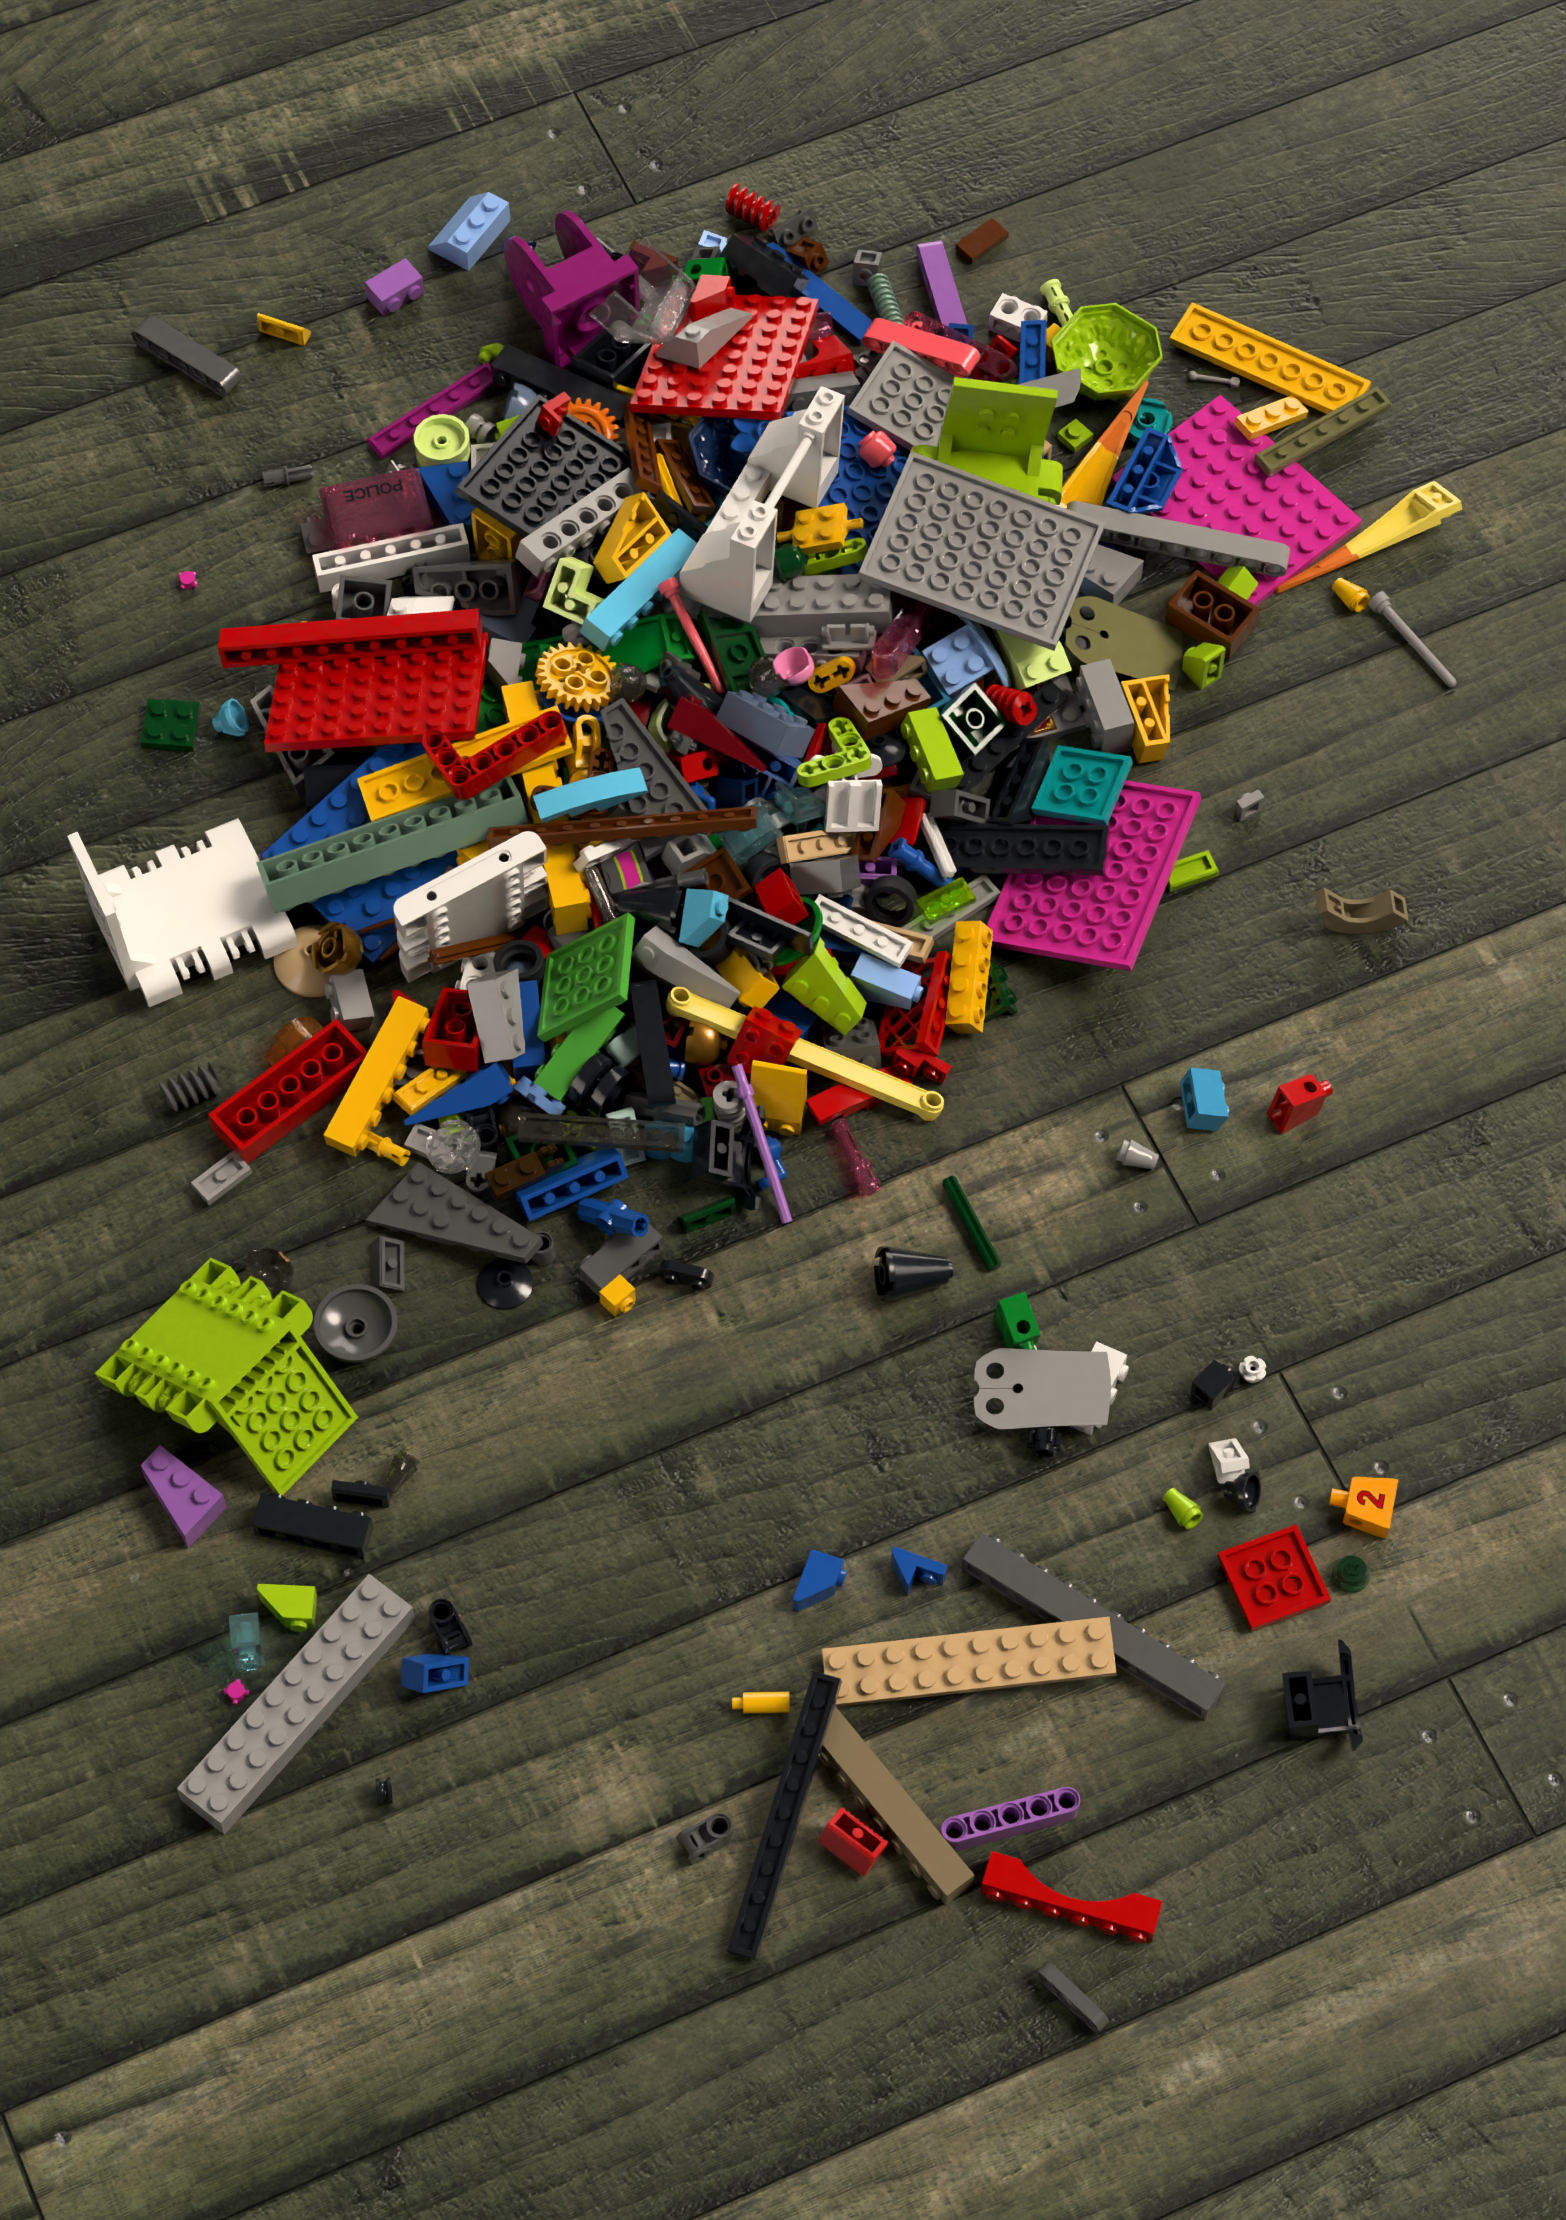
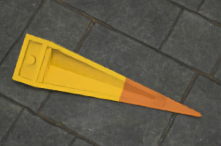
M1148 381L1143 383L1062 484V498L1060 505L1057 506L1066 508V505L1072 501L1102 506L1124 442L1149 384Z

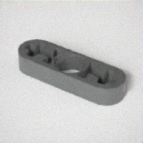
M1046 1962L1036 1972L1042 1984L1091 2030L1099 2033L1109 2023L1105 2013L1053 1964Z

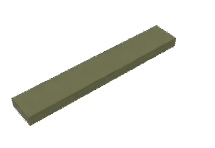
M1376 386L1257 453L1254 461L1268 477H1271L1391 409L1392 403Z

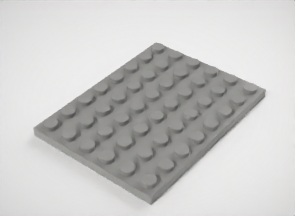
M911 451L859 570L858 578L1055 651L1104 530L1105 523Z

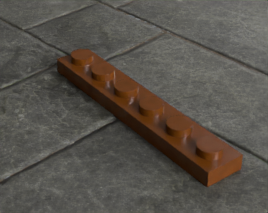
M627 400L622 407L634 484L641 491H650L657 495L662 488L650 415L649 413L631 412L630 401Z

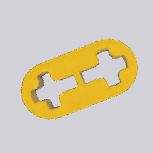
M840 656L816 667L812 677L808 680L809 687L816 693H824L848 682L855 673V662L847 656ZM840 665H841L843 668H844V667H848V668H849L848 671H847V674H845L844 671H840V672H838V673H836V674H835V672L838 670V668H839ZM817 675L820 678L829 676L826 678L824 685L821 682L816 683Z

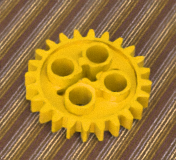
M568 642L566 648L559 643L557 649L550 647L548 652H543L542 658L538 660L535 676H537L536 684L541 685L540 691L548 692L547 699L555 698V705L561 702L565 703L564 708L566 710L570 706H574L575 712H578L579 708L583 707L586 713H589L590 707L599 711L600 705L606 708L609 702L613 703L615 696H618L622 678H619L620 670H615L616 662L609 663L610 656L602 657V650L593 652L592 645L585 649L582 643H578V646L574 647L571 642Z

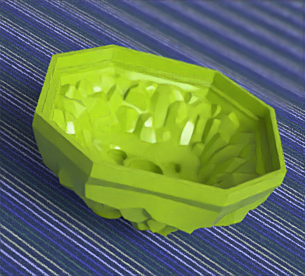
M1117 303L1080 307L1051 339L1057 373L1080 368L1081 384L1078 392L1080 395H1086L1095 401L1106 399L1116 401L1117 399L1131 397L1143 383L1149 380L1151 373L1163 359L1157 327Z

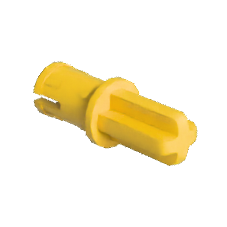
M371 1131L368 1133L369 1141L366 1148L376 1152L378 1157H386L400 1166H404L409 1158L404 1155L410 1156L408 1149L392 1143L389 1137L382 1138Z

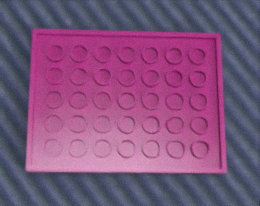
M1219 395L1167 434L1171 436L1173 446L1183 468V473L1163 511L1144 514L1287 545L1290 548L1287 572L1284 576L1272 577L1250 572L1258 582V586L1248 598V601L1258 606L1276 592L1275 589L1299 574L1361 526L1362 519L1297 462L1268 477L1254 461V457L1257 453L1275 444V442L1266 434L1248 440L1234 425L1236 417L1242 415V413L1223 396ZM1125 467L1111 477L1110 483L1114 487ZM1197 561L1217 580L1220 579L1228 568Z
M1126 780L1107 825L1109 826L1110 834L1104 876L1008 874L987 924L993 930L991 947L1131 972L1202 799L1200 792ZM1035 815L1034 819L1030 822V824L1095 825Z

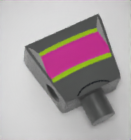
M638 842L603 861L601 868L605 878L591 883L596 898L610 893L614 901L624 891L655 888L648 862L645 861Z

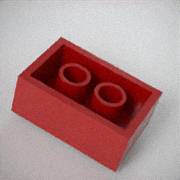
M443 987L422 1040L424 1065L472 1072L478 1071L483 1053L468 990Z

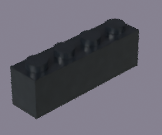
M261 1493L252 1522L254 1535L361 1559L365 1558L373 1531L371 1517H368L363 1512L353 1511L348 1513L332 1505L321 1507L313 1505L312 1502L305 1499L289 1500L277 1493H270V1495Z

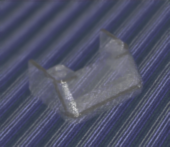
M643 237L622 256L624 257L628 254L638 267L640 298L645 301L641 311L638 312L614 291L594 308L589 315L612 334L616 340L622 343L665 344L674 336L690 305V300L696 286L684 272Z

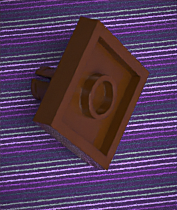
M725 846L685 871L690 872L705 868L708 873V885L692 887L690 889L714 890L739 901L753 892Z

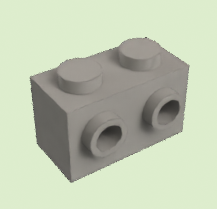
M363 969L353 970L346 975L330 976L328 983H325V995L331 1001L330 1014L332 1021L337 1019L348 1031L370 1029L375 1016Z

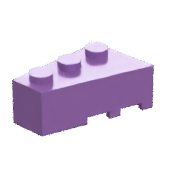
M161 1445L141 1464L145 1480L189 1549L227 1508L223 1494Z

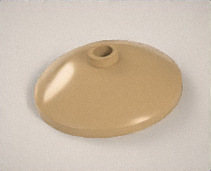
M307 925L295 929L294 932L299 946L274 956V969L278 980L286 989L294 994L304 997L325 996V983H328L330 976L321 973L312 966L311 954L308 953L313 942L318 943L321 937L318 935V932L324 925Z

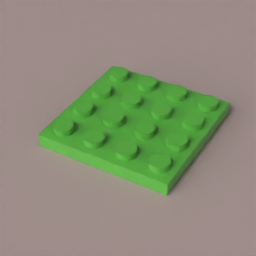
M626 913L546 955V969L537 1037L542 1041L546 1042L627 1001L635 918L632 915Z

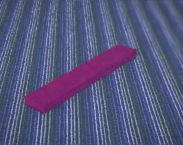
M485 362L367 439L368 446L384 460L414 441L416 427L423 420L440 414L452 416L494 389L498 384L492 379L491 365Z

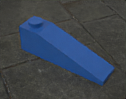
M502 1061L486 1063L478 1068L477 1072L469 1074L464 1083L455 1084L449 1090L442 1093L443 1096L440 1098H435L413 1115H407L403 1122L405 1125H411L489 1106L494 1102L498 1105L504 1103L512 1097L510 1092L513 1091L514 1085Z

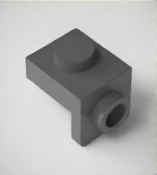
M319 515L303 518L304 523H301L299 526L306 554L332 549L325 518L319 519Z

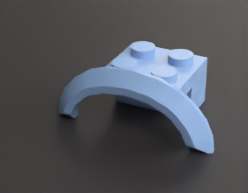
M958 615L959 619L963 620L966 625L922 651L921 655L951 699L961 689L971 685L994 670L999 679L1000 686L1011 688L1012 682L992 642L978 622Z

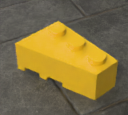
M1169 674L1122 681L1120 683L1134 720L1132 748L1138 764L1163 760L1169 746Z

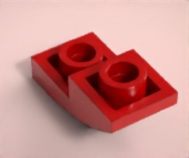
M898 1049L891 1062L904 1075H910L914 1078L920 1070L926 1078L934 1082L937 1081L940 1084L944 1083L952 1068L951 1065L934 1056L908 1049Z

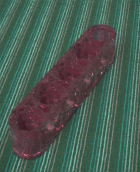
M911 312L905 317V326L912 327L914 321L922 320V327L919 330L932 334L943 330L945 338L958 342L965 341L966 344L976 348L979 353L987 352V360L983 363L977 362L975 368L1004 382L1011 381L1016 377L1018 372L1017 365L1007 355L920 312ZM1003 363H1010L1009 371L1005 374H1000L999 367Z
M909 598L872 648V673L875 677L887 679L897 673L935 621V606Z

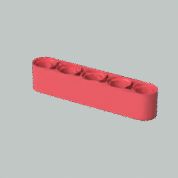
M875 318L862 337V343L868 349L881 354L886 352L894 340L959 378H967L980 359L979 351L971 345L882 318Z

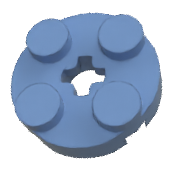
M524 1075L514 1086L518 1093L542 1109L550 1117L556 1118V1120H558L566 1108L565 1105L554 1097L552 1098L547 1094V1091Z

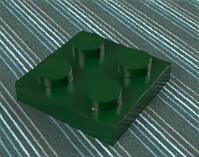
M148 698L141 747L194 752L201 709L200 702Z

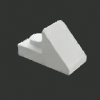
M1236 1438L1208 1443L1218 1483L1234 1481L1239 1475L1245 1473V1469L1250 1468L1249 1458Z

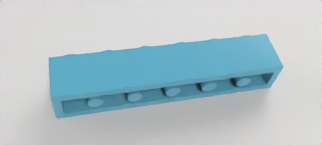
M678 528L585 618L579 632L603 652L610 645L616 646L622 639L623 632L626 629L631 631L638 623V618L641 615L646 616L652 610L657 599L662 601L665 596H661L657 586L672 577H676L678 583L680 582V571L697 543Z

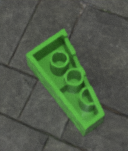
M613 1007L601 1015L595 1016L581 1025L568 1030V1037L563 1043L559 1042L553 1048L550 1054L552 1058L547 1065L542 1064L534 1075L536 1080L533 1083L539 1085L548 1092V1095L564 1105L568 1100L571 1084L582 1066L589 1058L596 1053H600L603 1048L614 1040L621 1027L626 1030L631 1024L630 1020L623 1012Z

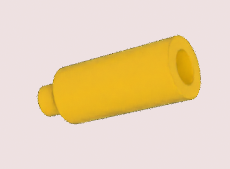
M744 1692L743 1697H732V1709H743V1714L790 1713L789 1692Z

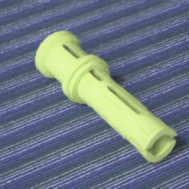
M1052 279L1040 287V292L1042 296L1046 297L1050 312L1056 314L1063 327L1067 320L1073 316L1069 308L1070 300L1063 294L1060 281Z

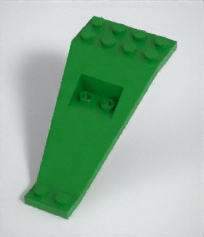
M659 614L640 618L631 631L626 629L623 632L624 635L616 646L610 645L604 652H601L602 657L610 656L609 663L616 662L615 670H620L619 678H622L619 690L638 681L641 677L660 669L659 666L664 651L672 652L681 658L682 662L692 664L694 660L691 642L677 614ZM563 635L522 643L521 653L526 654L524 667L519 669L518 676L523 677L522 682L532 681L534 690H540L541 685L536 684L537 676H535L538 660L542 658L543 652L549 651L550 647L557 649L559 643L566 648L567 642L564 641ZM592 643L593 652L601 650ZM486 673L484 674L477 734L506 724L502 693Z

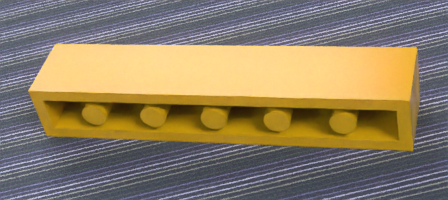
M401 996L397 997L324 1133L327 1145L354 1157L357 1156L359 1150L363 1151L369 1141L368 1133L372 1126L376 1127L378 1125L383 1105L385 1103L388 1104L392 1099L393 1087L396 1081H400L403 1078L407 1068L405 1065L409 1057H414L419 1047L418 1040L421 1034L426 1033L431 1020L428 1008Z

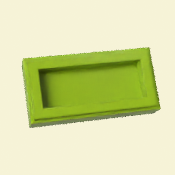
M1209 850L1176 861L1166 885L1169 892L1218 876V868Z

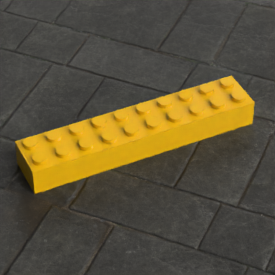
M532 681L501 686L506 724L542 711L540 690H534ZM557 759L518 773L530 824L543 823L539 813L530 805L533 789L539 785L563 786L561 777H558ZM561 816L545 823L569 821V818ZM564 843L561 846L545 845L547 848V863L543 864L542 867L548 875V883L544 885L548 894V902L556 935L588 930V919L592 918L590 894L588 888H585L584 870L578 873L573 865L580 857L578 845L575 843Z

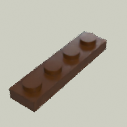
M656 439V453L663 455L674 485L689 512L695 515H713L716 506L704 484L699 479L679 440Z

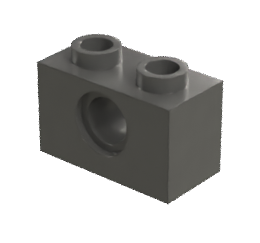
M957 789L932 791L930 817L950 823H988L986 819L989 817L990 799Z

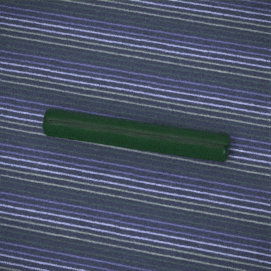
M955 1176L945 1178L942 1186L988 1271L998 1269L1001 1266V1261Z

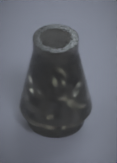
M400 1450L398 1455L394 1454L385 1480L381 1485L389 1487V1491L396 1494L398 1489L418 1470L416 1467L420 1462L409 1453Z

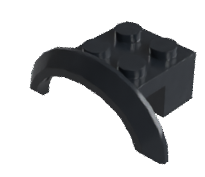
M759 1105L756 1109L763 1126L766 1120L763 1105ZM748 1118L740 1134L734 1133V1124L713 1119L694 1126L691 1179L735 1189L737 1198L744 1208L751 1211L758 1210L762 1199L756 1196L751 1183V1157L755 1138Z
M1340 1639L1338 1640L1341 1675L1312 1678L1311 1670L1282 1673L1289 1739L1349 1733L1351 1749L1356 1751L1363 1742L1356 1702L1351 1650Z

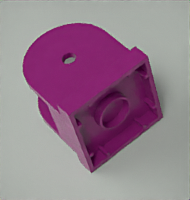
M564 210L555 217L556 235L565 260L548 269L522 238L513 236L504 242V257L512 282L524 305L544 331L546 360L562 369L571 366L572 357L613 320H617L637 330L636 324L638 316H640L638 267L628 254L613 261L584 222L570 210Z

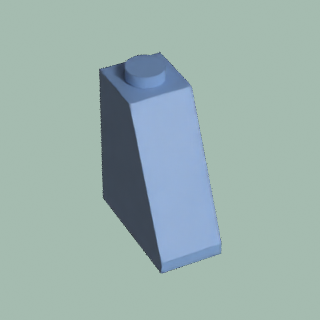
M861 953L851 973L852 983L866 1001L910 1010L913 1002H919L924 990L921 987V976L865 953Z

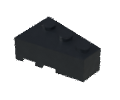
M732 234L719 257H725L726 262L732 263L739 268L738 274L743 277L745 274L750 276L758 283L757 287L772 297L798 298L809 281L802 274L804 272L802 268L793 263H788L785 260L786 256L776 249L772 250L767 246L768 241L761 236L756 235L752 237Z

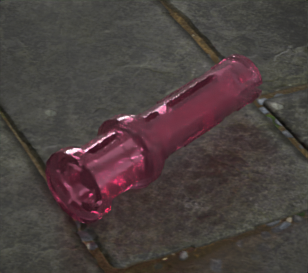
M845 1118L835 1120L830 1127L850 1165L849 1174L855 1178L859 1186L858 1192L860 1196L866 1197L880 1190L882 1184L879 1179L875 1178L871 1170L873 1167L871 1161L864 1158Z

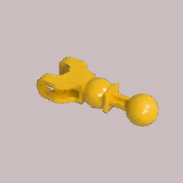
M591 715L578 717L573 725V731L568 733L575 752L564 756L565 763L569 769V784L587 778L590 756L595 749L601 748L600 724L597 718ZM582 724H588L591 727V735L588 736L585 732H582ZM591 841L587 844L577 845L580 849L589 845L597 847L602 841Z

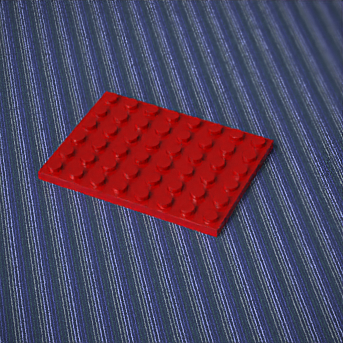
M687 291L672 292L632 396L630 411L633 413L759 420L781 419L819 309L818 299L735 294V299L733 302H730L728 308L752 313V319L699 369L660 358L656 355V352L669 339L692 323L690 300L693 294H689Z
M488 632L482 633L481 649L279 664L264 740L265 751L278 752L421 743L423 735L431 729L441 730L449 741L475 739L489 645Z

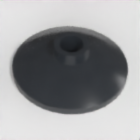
M885 733L865 741L870 753L881 758L882 768L898 764L906 755V745L896 735Z
M504 1258L489 1263L481 1271L478 1279V1290L482 1299L491 1307L501 1310L514 1309L524 1304L530 1297L533 1290V1277L530 1270L523 1263ZM503 1277L510 1278L506 1283L500 1281Z

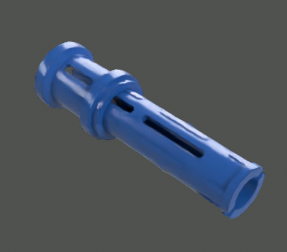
M903 837L896 839L889 848L888 857L891 859L896 858L905 865L907 871H916L948 896L955 893L949 886H952L957 891L960 890L961 884L950 877H942L940 870L924 859L923 852L919 849L914 850L906 844L907 841Z

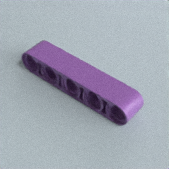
M941 240L917 244V258L940 336L948 338L949 323L967 324L944 245Z
M1062 1787L953 1816L943 1822L941 1835L954 1851H959L1073 1820L1078 1814L1080 1795L1074 1788ZM1069 1800L1074 1806L1066 1809L1061 1807L1059 1802ZM1035 1807H1040L1046 1813L1042 1816H1036L1031 1810ZM1014 1815L1018 1821L1009 1824L1003 1820V1817ZM984 1822L990 1828L986 1831H979L975 1828V1824ZM955 1829L961 1833V1836L953 1839L947 1836L946 1833L949 1830Z

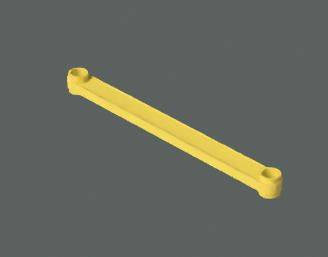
M684 987L673 988L669 992L665 1003L666 1011L670 1015L706 1024L717 1032L734 1039L737 1038L747 1017L692 994ZM799 1038L787 1058L789 1062L915 1113L926 1121L935 1120L943 1109L944 1100L939 1093L924 1090Z

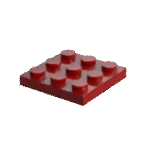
M1297 1524L1218 1552L1217 1558L1251 1632L1331 1602V1597Z

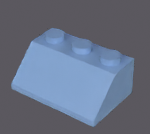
M490 192L469 197L430 243L428 250L469 271L510 222L509 202Z

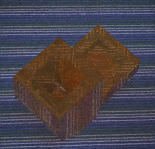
M298 1017L291 1020L274 1035L277 1041L265 1058L272 1066L323 1029V1027L313 1017Z

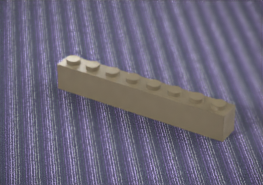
M835 1706L819 1756L826 1766L832 1765L837 1772L836 1777L844 1788L850 1787L855 1794L854 1799L859 1807L864 1811L868 1809L873 1816L872 1821L877 1829L882 1833L886 1831L892 1839L890 1843L899 1855L904 1853L909 1859V1867L917 1877L922 1876L929 1884L927 1888L936 1900L941 1899L947 1905L974 1884L975 1875Z

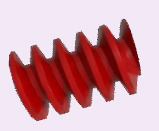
M735 183L727 196L726 212L730 215L734 214L737 219L742 218L745 223H750L753 227H759L763 232L769 230L778 219L781 206L777 204L772 209V200H768L764 205V196H760L756 201V192L753 191L747 196L748 188L744 187L739 192L740 184Z
M992 684L985 690L984 694L1007 721L1026 726L1035 719L1037 706L1033 702L1032 695L1028 692L998 684Z

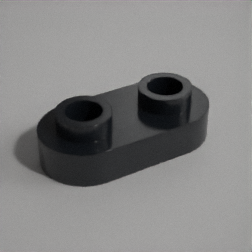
M663 1260L658 1270V1275L664 1283L669 1285H686L695 1291H704L711 1288L714 1274L706 1268L673 1260Z

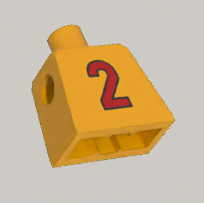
M1353 1477L1349 1491L1332 1488L1329 1505L1345 1508L1343 1518L1345 1525L1386 1539L1390 1528L1398 1479Z

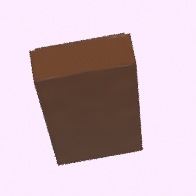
M991 218L956 243V250L973 264L1009 237V232Z

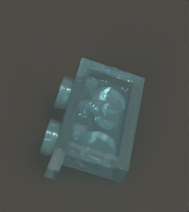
M781 781L775 782L777 790L774 792L775 803L796 824L826 815L825 805L808 787H797L790 792Z

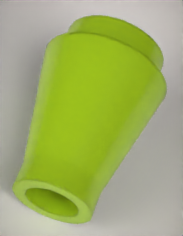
M1171 1488L1164 1494L1163 1501L1169 1507L1179 1526L1191 1529L1201 1521L1203 1513L1198 1504L1179 1493L1175 1488Z

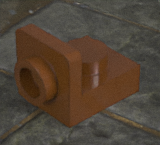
M804 236L786 250L787 253L804 264L815 275L829 264L822 243Z

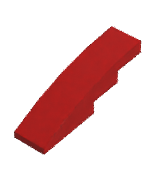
M895 1065L877 1069L913 1085L909 1077L900 1073L895 1068ZM841 1083L807 1099L806 1105L821 1126L840 1115L845 1118L862 1108L868 1111L885 1101Z

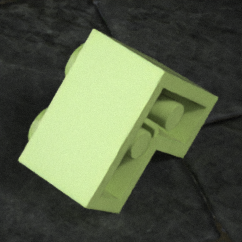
M574 557L560 558L543 607L583 625L585 618L605 600L586 591L594 566Z

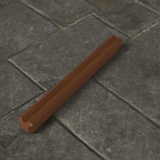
M516 930L429 951L428 961L432 962L433 965H439L495 952L510 941L521 940L525 934Z

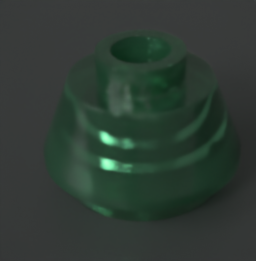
M1354 1555L1345 1556L1334 1563L1331 1577L1333 1583L1340 1590L1347 1593H1356L1368 1585L1370 1569L1361 1558Z

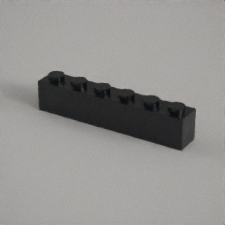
M507 344L491 363L492 379L500 386L514 390L513 384L518 383L532 389L537 395L539 394L549 401L565 392L571 398L573 404L576 403L577 398L581 399L582 404L587 399H591V406L600 402V411L608 408L609 414L606 417L615 416L616 418L615 422L611 425L625 428L622 407L627 400L631 402V398Z

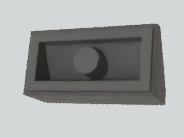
M379 1236L371 1243V1286L383 1293L404 1292V1241Z

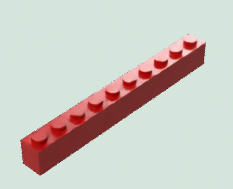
M479 609L223 628L220 632L218 651L222 668L224 669L481 649L483 628Z

